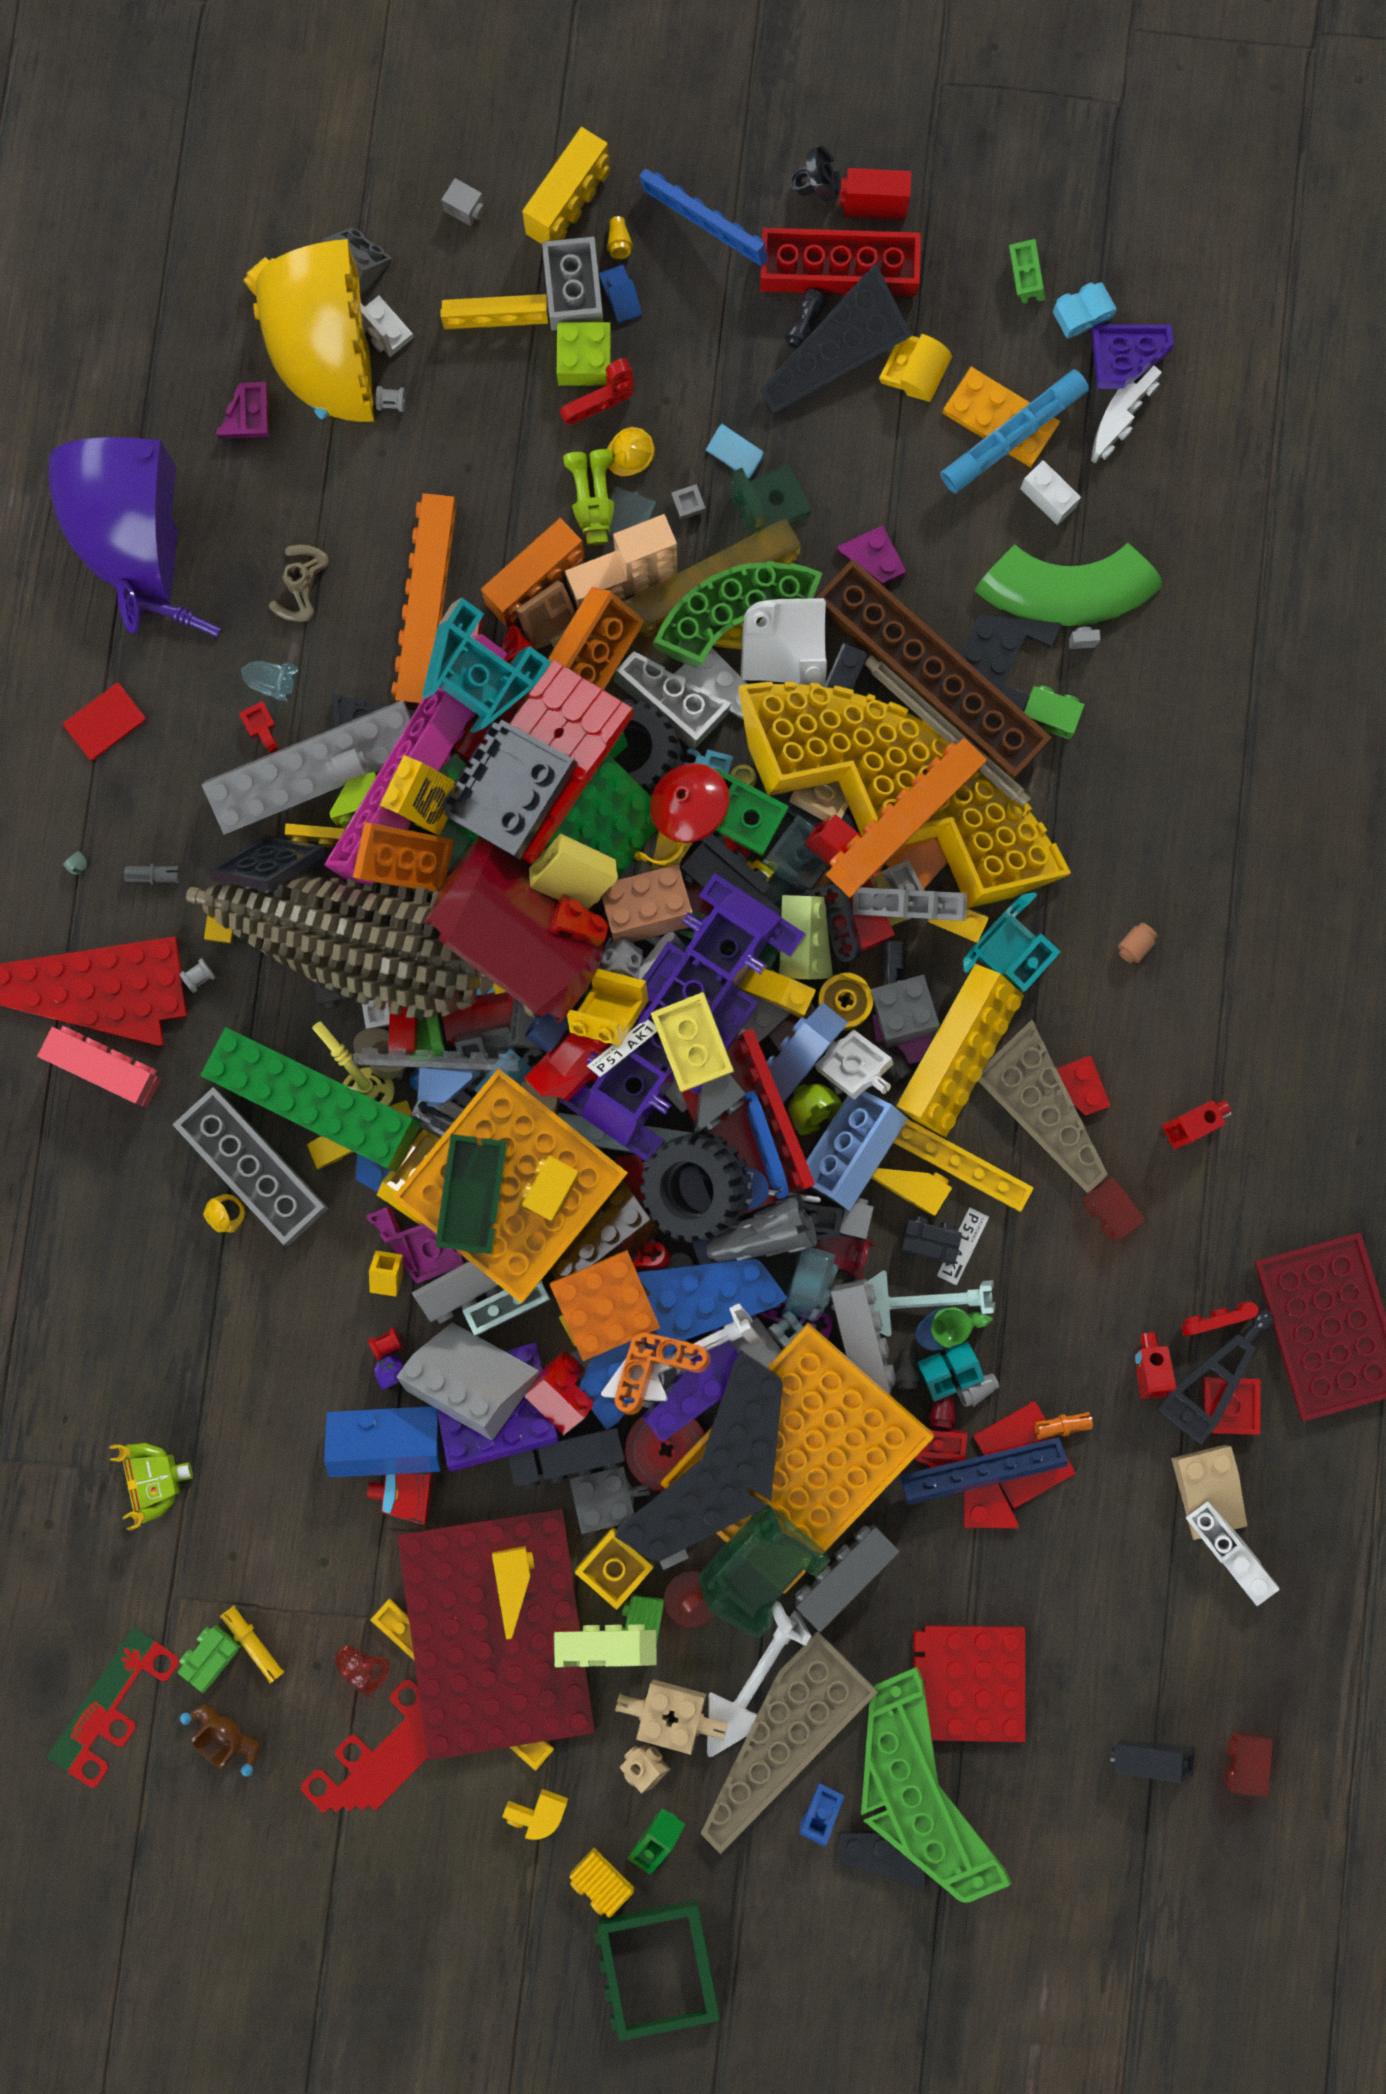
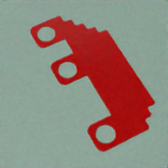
M404 1680L390 1695L391 1702L406 1718L373 1752L356 1735L347 1737L336 1749L335 1756L351 1772L339 1786L322 1770H315L302 1783L301 1791L322 1813H325L329 1808L338 1812L342 1807L351 1811L355 1806H358L361 1810H364L367 1806L377 1810L428 1758L418 1687L411 1680ZM404 1688H411L416 1694V1700L410 1706H403L398 1700V1694ZM350 1743L357 1744L361 1749L360 1758L354 1762L346 1760L343 1755L344 1748ZM315 1778H321L327 1784V1790L322 1796H314L309 1790V1784Z

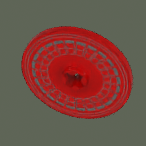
M640 1417L630 1429L625 1444V1456L630 1471L643 1485L648 1483L650 1489L663 1491L665 1488L660 1484L661 1480L704 1435V1431L699 1423L693 1419L663 1441L666 1445L672 1444L674 1446L671 1450L672 1456L668 1457L666 1454L661 1456L659 1451L662 1449L660 1444L663 1442L657 1439L645 1420Z

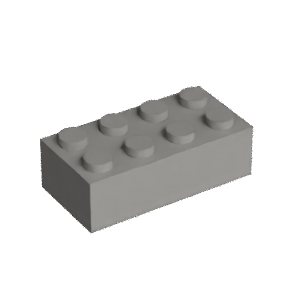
M867 1279L834 1286L831 1295L847 1358L890 1394L892 1386L895 1385L896 1376L893 1365L887 1364L886 1358L890 1354L886 1338L881 1339L879 1331H882L883 1323L880 1312L874 1311L873 1304H875L876 1294L873 1284L868 1285Z

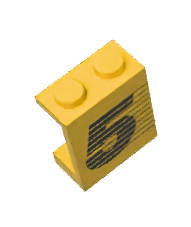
M404 755L380 806L409 819L418 827L440 836L448 817L443 815L445 809L440 806L449 791L452 790L457 793L458 788L454 786L455 781L426 764Z

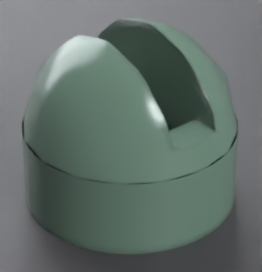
M77 851L63 863V866L72 874H81L87 868V861L81 852Z

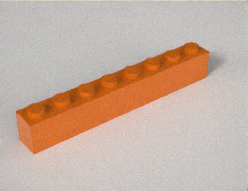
M423 493L422 501L417 502L416 518H419L418 528L414 527L412 542L416 544L415 553H410L409 569H412L411 579L407 578L405 591L406 595H409L408 605L404 604L402 610V620L406 622L405 629L400 630L399 646H402L401 656L396 657L395 671L399 672L398 682H393L392 698H395L396 702L404 700L407 708L417 709L423 699L422 693L437 627L442 619L457 508L455 498L452 496Z
M965 738L957 745L953 742L950 743L941 753L944 757L941 760L936 757L926 768L929 772L926 775L921 772L910 783L913 786L910 791L904 788L894 799L897 803L894 806L889 803L879 813L881 819L878 822L873 819L862 830L865 833L862 838L856 835L846 846L849 850L845 854L840 851L829 862L833 867L826 876L849 898L987 761Z

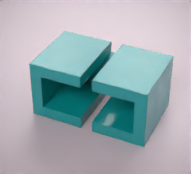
M968 1341L945 1350L946 1355L944 1356L938 1353L917 1362L924 1383L934 1402L957 1392L950 1378L949 1370L953 1371L962 1390L985 1381L979 1362Z

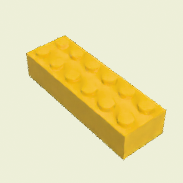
M975 964L896 1107L922 1127L947 1137L950 1129L954 1127L961 1109L967 1103L976 1082L981 1078L982 1071L988 1060L993 1056L999 1040L1007 1031L1008 1024L1015 1011L1019 1009L1024 995L1000 973Z

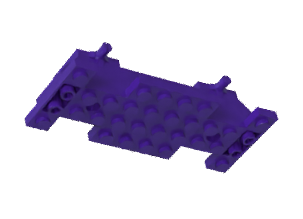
M714 873L699 896L715 908L702 921L689 912L685 915L694 922L692 923L686 918L682 920V923L695 930L693 940L685 950L686 953L670 942L666 943L642 979L646 981L649 1001L631 1030L638 1024L646 1022L647 1019L655 1025L651 1015L652 1012L703 992L725 1049L728 1051L760 1004L737 987L750 968L760 975L764 972L755 964L764 970L766 969L767 964H764L757 958L767 943L791 958L806 934ZM727 942H732L736 945L735 952L729 956L723 955V945ZM658 1031L601 1077L598 1076L591 1089L584 1085L567 1102L562 1098L559 1100L645 1161L648 1160L651 1154L656 1153V1148L665 1143L666 1140L645 1127L644 1124L655 1108L664 1113V1115L667 1114L668 1110L660 1106V1104L668 1109L671 1108L672 1105L663 1100L662 1097L673 1081L676 1080ZM594 1051L590 1054L595 1059L599 1056ZM588 1057L587 1062L591 1063L593 1059ZM633 1079H639L642 1083L641 1090L635 1094L630 1093L629 1083ZM699 1085L689 1090L698 1095L699 1089L702 1087V1085Z

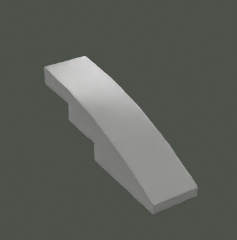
M860 888L853 895L852 912L853 915L966 921L968 893Z

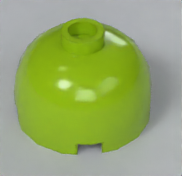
M803 1084L793 1091L794 1096L788 1105V1116L792 1126L801 1136L809 1135L819 1130L820 1127L817 1124L826 1118L828 1122L833 1120L842 1102L831 1088L823 1084H811L808 1086Z

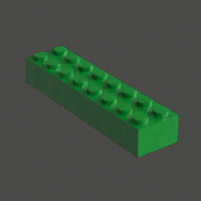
M226 1027L200 1075L396 1173L421 1126V1123Z

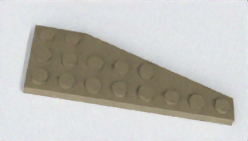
M818 1630L809 1639L806 1646L803 1645L779 1669L701 1830V1835L720 1854L878 1693V1690Z

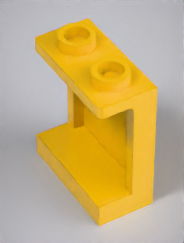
M597 969L592 979L593 988L579 1010H570L567 1014L570 1033L621 1046L649 1001L646 981Z

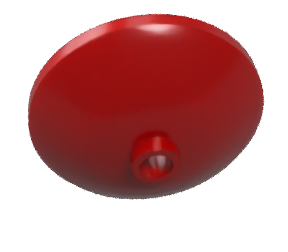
M691 763L672 769L657 783L651 796L650 815L655 827L665 837L676 842L690 843L706 838L721 825L727 815L730 802L727 784L716 770L703 764ZM683 793H687L683 799H680Z

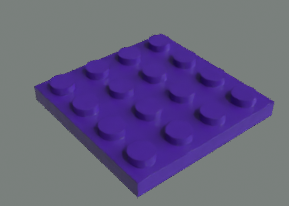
M537 1343L505 1351L539 1370L540 1373L542 1372L543 1367ZM525 1397L522 1398L493 1441L437 1409L447 1466L450 1472L559 1443L554 1424Z

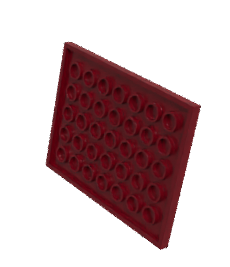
M563 1509L398 1534L428 1761L595 1733L585 1667H555L554 1632L580 1631ZM526 1546L527 1553L532 1552L535 1569H530V1579L511 1639H506L492 1553Z

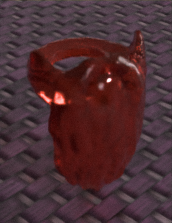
M345 1646L336 1653L335 1664L342 1677L359 1692L372 1697L370 1692L379 1688L388 1675L389 1663L387 1659L382 1656L367 1657L363 1652L358 1651L352 1646ZM381 1665L382 1670L379 1677L370 1683L374 1667Z

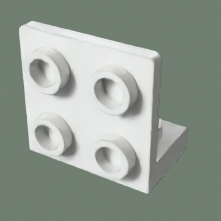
M380 296L376 297L365 307L361 304L364 332L367 331L371 335V342L379 352L384 350L391 357L414 338L413 333Z

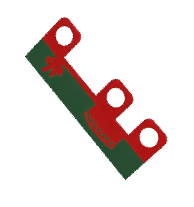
M133 1627L47 1755V1758L87 1786L96 1787L107 1772L108 1764L89 1751V1747L98 1734L118 1747L125 1745L135 1730V1723L116 1710V1707L142 1668L160 1681H166L178 1666V1657ZM158 1655H166L171 1661V1667L165 1673H159L153 1667V1661ZM115 1720H122L127 1725V1733L122 1738H114L110 1734V1725ZM88 1761H95L100 1766V1773L94 1779H88L82 1773L83 1765Z

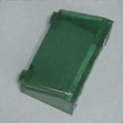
M767 1504L768 1507L754 1513L703 1569L699 1577V1587L709 1612L757 1640L773 1624V1612L770 1606L803 1570L811 1575H816L822 1572L831 1561L827 1552L769 1504Z

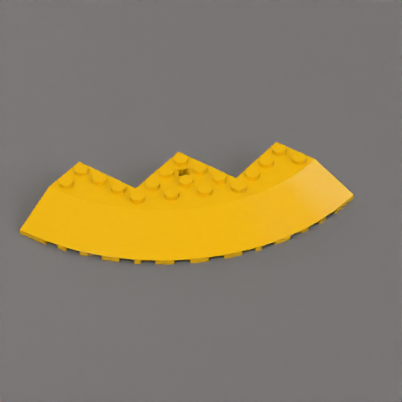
M771 681L745 684L738 687L748 748L767 795L771 796L839 781L861 836L865 835L862 830L870 821L875 819L878 822L881 819L879 813L889 803L893 806L897 803L894 799L904 788L910 791L913 788L910 783L921 772L924 775L929 772L926 768L936 757L940 760L944 757L941 753L949 745L923 719L921 720L909 714V709L889 702V704L875 700V696L871 694L862 696L854 694L851 689L839 686L826 688L818 683H810V685L796 684V682L772 684ZM979 770L905 843L909 844L938 838L961 893H968L967 908L1010 899L1071 874L1056 843L1052 844L1045 834L1047 829L1042 822L1038 823L1030 812L1032 809L1027 803L1022 807L1016 800L1010 799Z

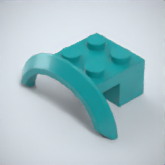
M1036 893L1021 895L979 939L978 943L964 957V973H967L975 965L976 960L979 959L990 970L1004 976L1021 993L1025 992L1060 953L1042 934L1034 936L1015 918L1037 896Z

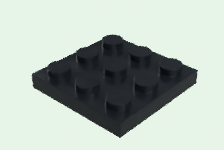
M265 836L213 867L209 872L211 879L214 881L224 882L227 885L234 884L244 888L259 889L263 892H272L277 890L278 886L285 881L296 878L297 874L304 869L315 866L316 862L326 855L323 846Z

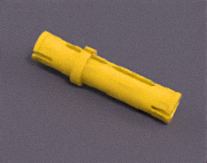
M235 1605L219 1616L235 1635L233 1637L235 1642L239 1641L269 1683L284 1673V1670L280 1668L253 1632L254 1627L252 1624H247Z

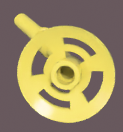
M321 1021L316 1023L312 1029L331 1050V1056L336 1061H339L338 1064L340 1066L343 1065L350 1074L344 1080L343 1085L372 1099H375L379 1092L383 1093L385 1096L380 1103L389 1106L394 1097V1084L392 1080L383 1079L386 1084H381V1081L372 1075L374 1073L371 1067L359 1069L352 1059L353 1055L348 1053L349 1050L345 1048L344 1044H339ZM354 1079V1085L349 1086L350 1082ZM371 1080L375 1081L377 1085H373Z

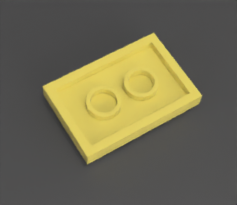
M703 992L651 1013L681 1092L734 1072Z

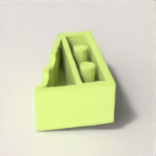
M782 895V918L804 932L806 936L791 958L780 951L779 974L795 979H830L833 977L824 897Z
M645 1624L628 1625V1630H622V1625H605V1631H600V1625H584L583 1631L554 1632L555 1667L657 1665L656 1630H645Z

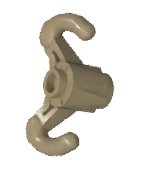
M298 544L288 546L285 549V553L288 556L309 555L314 558L305 564L297 562L287 565L282 576L289 591L295 594L300 610L297 612L290 611L276 601H271L269 608L278 616L289 621H309L314 615V608L309 601L316 573L328 566L329 558L326 553L310 545Z

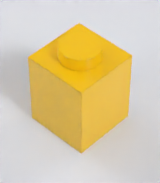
M376 1250L369 1269L370 1292L397 1297L403 1279V1255Z

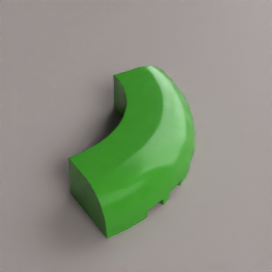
M1129 543L1101 561L1081 566L1050 564L1030 556L1014 544L987 572L974 591L993 606L1012 613L1019 619L1060 623L1061 626L1077 625V627L1097 624L1111 618L1114 619L1133 608H1137L1161 589L1162 580L1156 569Z
M775 561L742 564L717 573L695 586L680 599L660 626L653 641V646L661 653L696 668L704 663L712 646L727 630L743 624L745 613L752 605L760 601L775 599H813L822 573L805 566L792 563H775Z

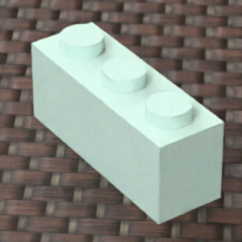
M541 1280L522 1304L504 1290L462 1311L475 1336L551 1300Z

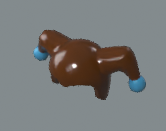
M206 1704L180 1716L181 1723L185 1725L189 1724L193 1719L199 1718L201 1720L202 1726L197 1730L190 1742L211 1764L222 1769L236 1754H245L246 1763L242 1766L241 1773L246 1777L252 1775L253 1765L260 1751V1744L252 1737L242 1734L236 1722L228 1717L220 1716L214 1708Z

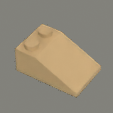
M1221 1445L1171 1458L1187 1516L1209 1501L1234 1530L1247 1526L1240 1478L1231 1446ZM1189 1523L1193 1540L1200 1539L1199 1534Z

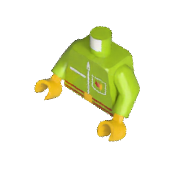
M147 1443L130 1444L125 1447L114 1444L109 1447V1449H119V1456L109 1459L111 1461H123L133 1512L124 1515L123 1519L130 1516L135 1521L133 1526L126 1528L127 1530H133L140 1526L141 1522L146 1523L162 1516L175 1502V1495L181 1493L179 1482L193 1478L189 1462L175 1465L173 1455H166L162 1448Z

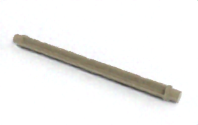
M873 655L865 661L864 664L879 681L949 744L953 742L957 745L965 738L987 759L979 771L1010 799L1016 800L1022 807L1028 803L1031 798L1015 780L882 661L879 662Z

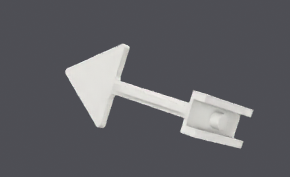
M739 1303L729 1308L734 1322L724 1326L725 1329L694 1344L708 1351L726 1341H734L742 1336L751 1346L762 1341L750 1324L753 1323L752 1318ZM640 1344L639 1348L644 1351L646 1346L645 1344ZM677 1352L665 1357V1359H673L676 1357ZM684 1354V1358L692 1359L696 1357ZM626 1359L601 1392L603 1397L615 1398ZM654 1364L644 1400H668L659 1379V1374L673 1367ZM637 1366L631 1370L630 1377L633 1381L642 1378L643 1368ZM627 1384V1387H629L631 1390L634 1388L638 1391L639 1387H634L630 1384Z
M775 1601L770 1611L778 1628L773 1634L772 1642L735 1702H730L714 1693H709L708 1718L728 1723L724 1741L707 1736V1754L709 1757H713L748 1735L757 1714L745 1708L783 1646L788 1644L790 1639L806 1646L811 1638L799 1612L794 1610L791 1616H787L781 1603Z

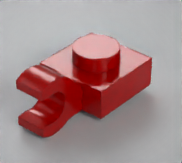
M263 701L239 713L252 739L260 736L269 753L279 748L269 731L275 728L276 725Z

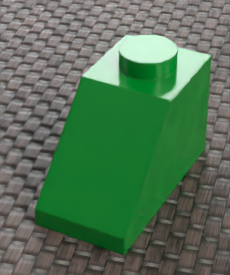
M662 1808L650 1822L627 1859L650 1875L673 1849L685 1824L674 1814Z

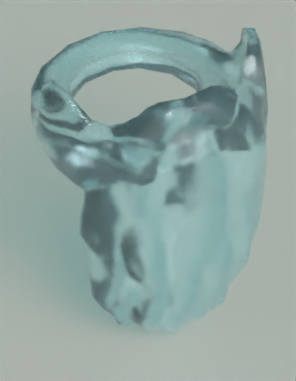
M255 661L247 663L241 668L243 680L251 689L259 691L264 695L272 696L277 700L288 701L285 695L291 693L294 686L292 674L298 671L296 666L287 662L280 666L276 663Z

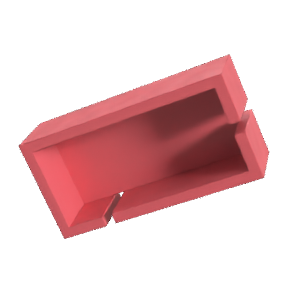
M62 1026L61 1030L54 1027L51 1028L37 1057L146 1108L149 1107L162 1081V1078L155 1076L157 1070L138 1061L132 1065V1058L111 1049L110 1053H107L109 1047L88 1037L84 1042L82 1041L84 1035L65 1026Z

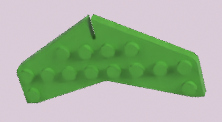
M918 1667L875 1685L874 1687L878 1690V1693L869 1703L861 1815L884 1805L887 1810L863 1821L961 1902H971L1010 1886L1011 1881L1005 1868L938 1784L924 1682Z

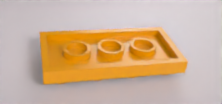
M970 367L943 408L942 413L984 439L1022 408L1030 404V402L975 368ZM1052 418L1008 454L1031 468L1059 426L1060 421Z

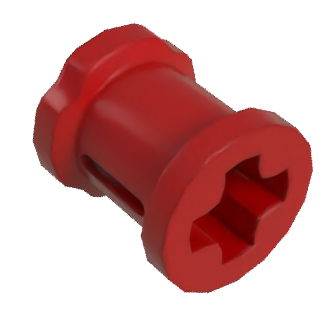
M394 1327L389 1329L387 1334L376 1339H368L372 1352L378 1361L382 1360L383 1356L397 1349L399 1351L404 1349Z

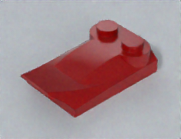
M493 992L484 996L478 995L475 998L476 1003L464 1010L458 1008L454 1013L442 1016L447 1044L455 1046V1034L509 1023L511 1029L513 996L507 992L500 994Z
M569 1030L524 1078L542 1097L554 1096L562 1098L567 1102L596 1075L595 1072L587 1067L590 1064L587 1062L588 1057L595 1060L590 1054L594 1051L600 1056L613 1044L604 1043L585 1036H578L570 1033Z

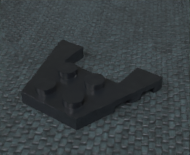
M978 615L960 655L1023 711L1030 695L1005 685L1006 678L1024 638L1051 648L1061 624Z

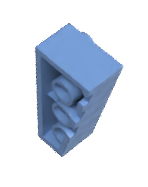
M824 1003L807 1020L802 1017L792 1029L796 1032L792 1039L787 1036L777 1048L781 1051L778 1057L772 1055L766 1062L783 1104L848 1024V1022Z

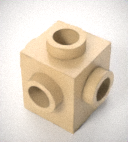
M649 1744L642 1747L636 1745L631 1748L624 1756L626 1761L620 1766V1769L625 1773V1779L631 1785L636 1786L641 1794L652 1789L670 1771V1768L662 1760L661 1753Z

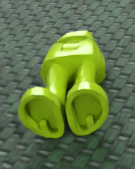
M608 449L595 450L589 454L594 483V498H590L587 455L583 452H571L563 456L564 465L573 473L576 484L577 502L572 505L573 511L583 534L586 535L587 545L590 546L608 543L607 532L610 531L613 518L614 501L608 499L606 487V470L613 462V452Z

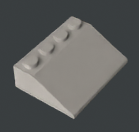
M452 1322L411 1356L397 1375V1379L405 1391L493 1441L539 1376L540 1371L480 1337L474 1336L471 1332Z

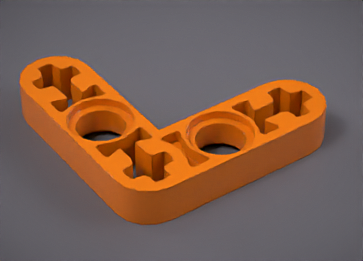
M649 1333L637 1334L631 1341L615 1395L616 1407L630 1415L637 1413L641 1409L655 1363L700 1373L709 1367L710 1354L703 1347L696 1344ZM647 1340L648 1344L657 1347V1352L650 1349L642 1351L639 1346L640 1344H645ZM671 1345L676 1346V1357L666 1360L664 1358L665 1349ZM699 1352L702 1361H697L694 1365V1362L690 1359L684 1358V1354L697 1356ZM641 1366L644 1371L642 1378L633 1381L630 1377L631 1370L634 1367ZM627 1384H630L634 1387H639L638 1391L634 1388L631 1390L629 1387H627ZM631 1395V1397L634 1398L635 1401L633 1404L629 1403L627 1406L625 1403H623L624 1398H629Z

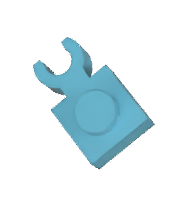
M688 749L687 755L696 758L694 763L709 766L714 770L718 768L729 774L733 756L708 749L705 757L701 756L695 749Z

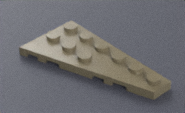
M1031 1020L987 1062L978 1082L1089 1193L1108 1174L1033 1020Z

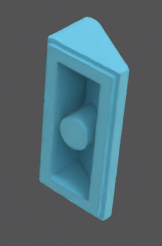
M723 424L719 426L706 448L708 453L748 480L764 460V452Z

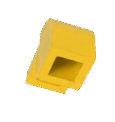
M542 1789L535 1810L508 1801L503 1818H506L507 1823L514 1827L522 1828L523 1825L527 1826L528 1830L525 1838L532 1840L542 1839L552 1834L559 1826L568 1798Z

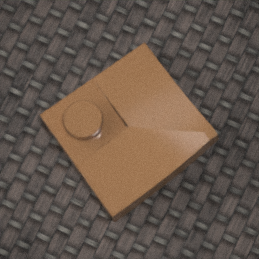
M556 581L516 609L524 635L532 643L534 650L560 640L576 613L564 584Z

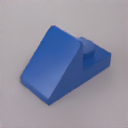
M620 265L599 273L600 282L618 325L642 316L633 281L629 280L624 266Z
M819 1783L809 1808L800 1821V1834L826 1846L844 1795Z

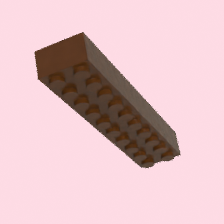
M853 559L816 597L824 598L826 602L825 616L869 656L873 655L879 662L882 661L1013 780L1022 773L1051 740L1052 737Z

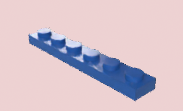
M645 168L639 175L644 192L761 267L769 259L765 248L766 244L760 237L756 235L751 236L746 233L741 225L738 223L732 224L717 210H710L699 198H691L680 186L669 184L661 174L657 172L654 174Z

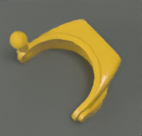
M676 842L674 850L668 856L661 859H652L640 851L635 853L634 858L637 861H649L662 868L674 866L680 863L692 842Z

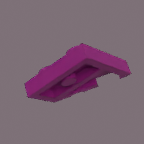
M239 383L234 393V400L229 404L225 412L226 417L223 424L216 431L218 439L269 437L267 383Z
M883 525L837 546L838 554L844 555L849 560L853 559L881 585H885L906 574V570Z

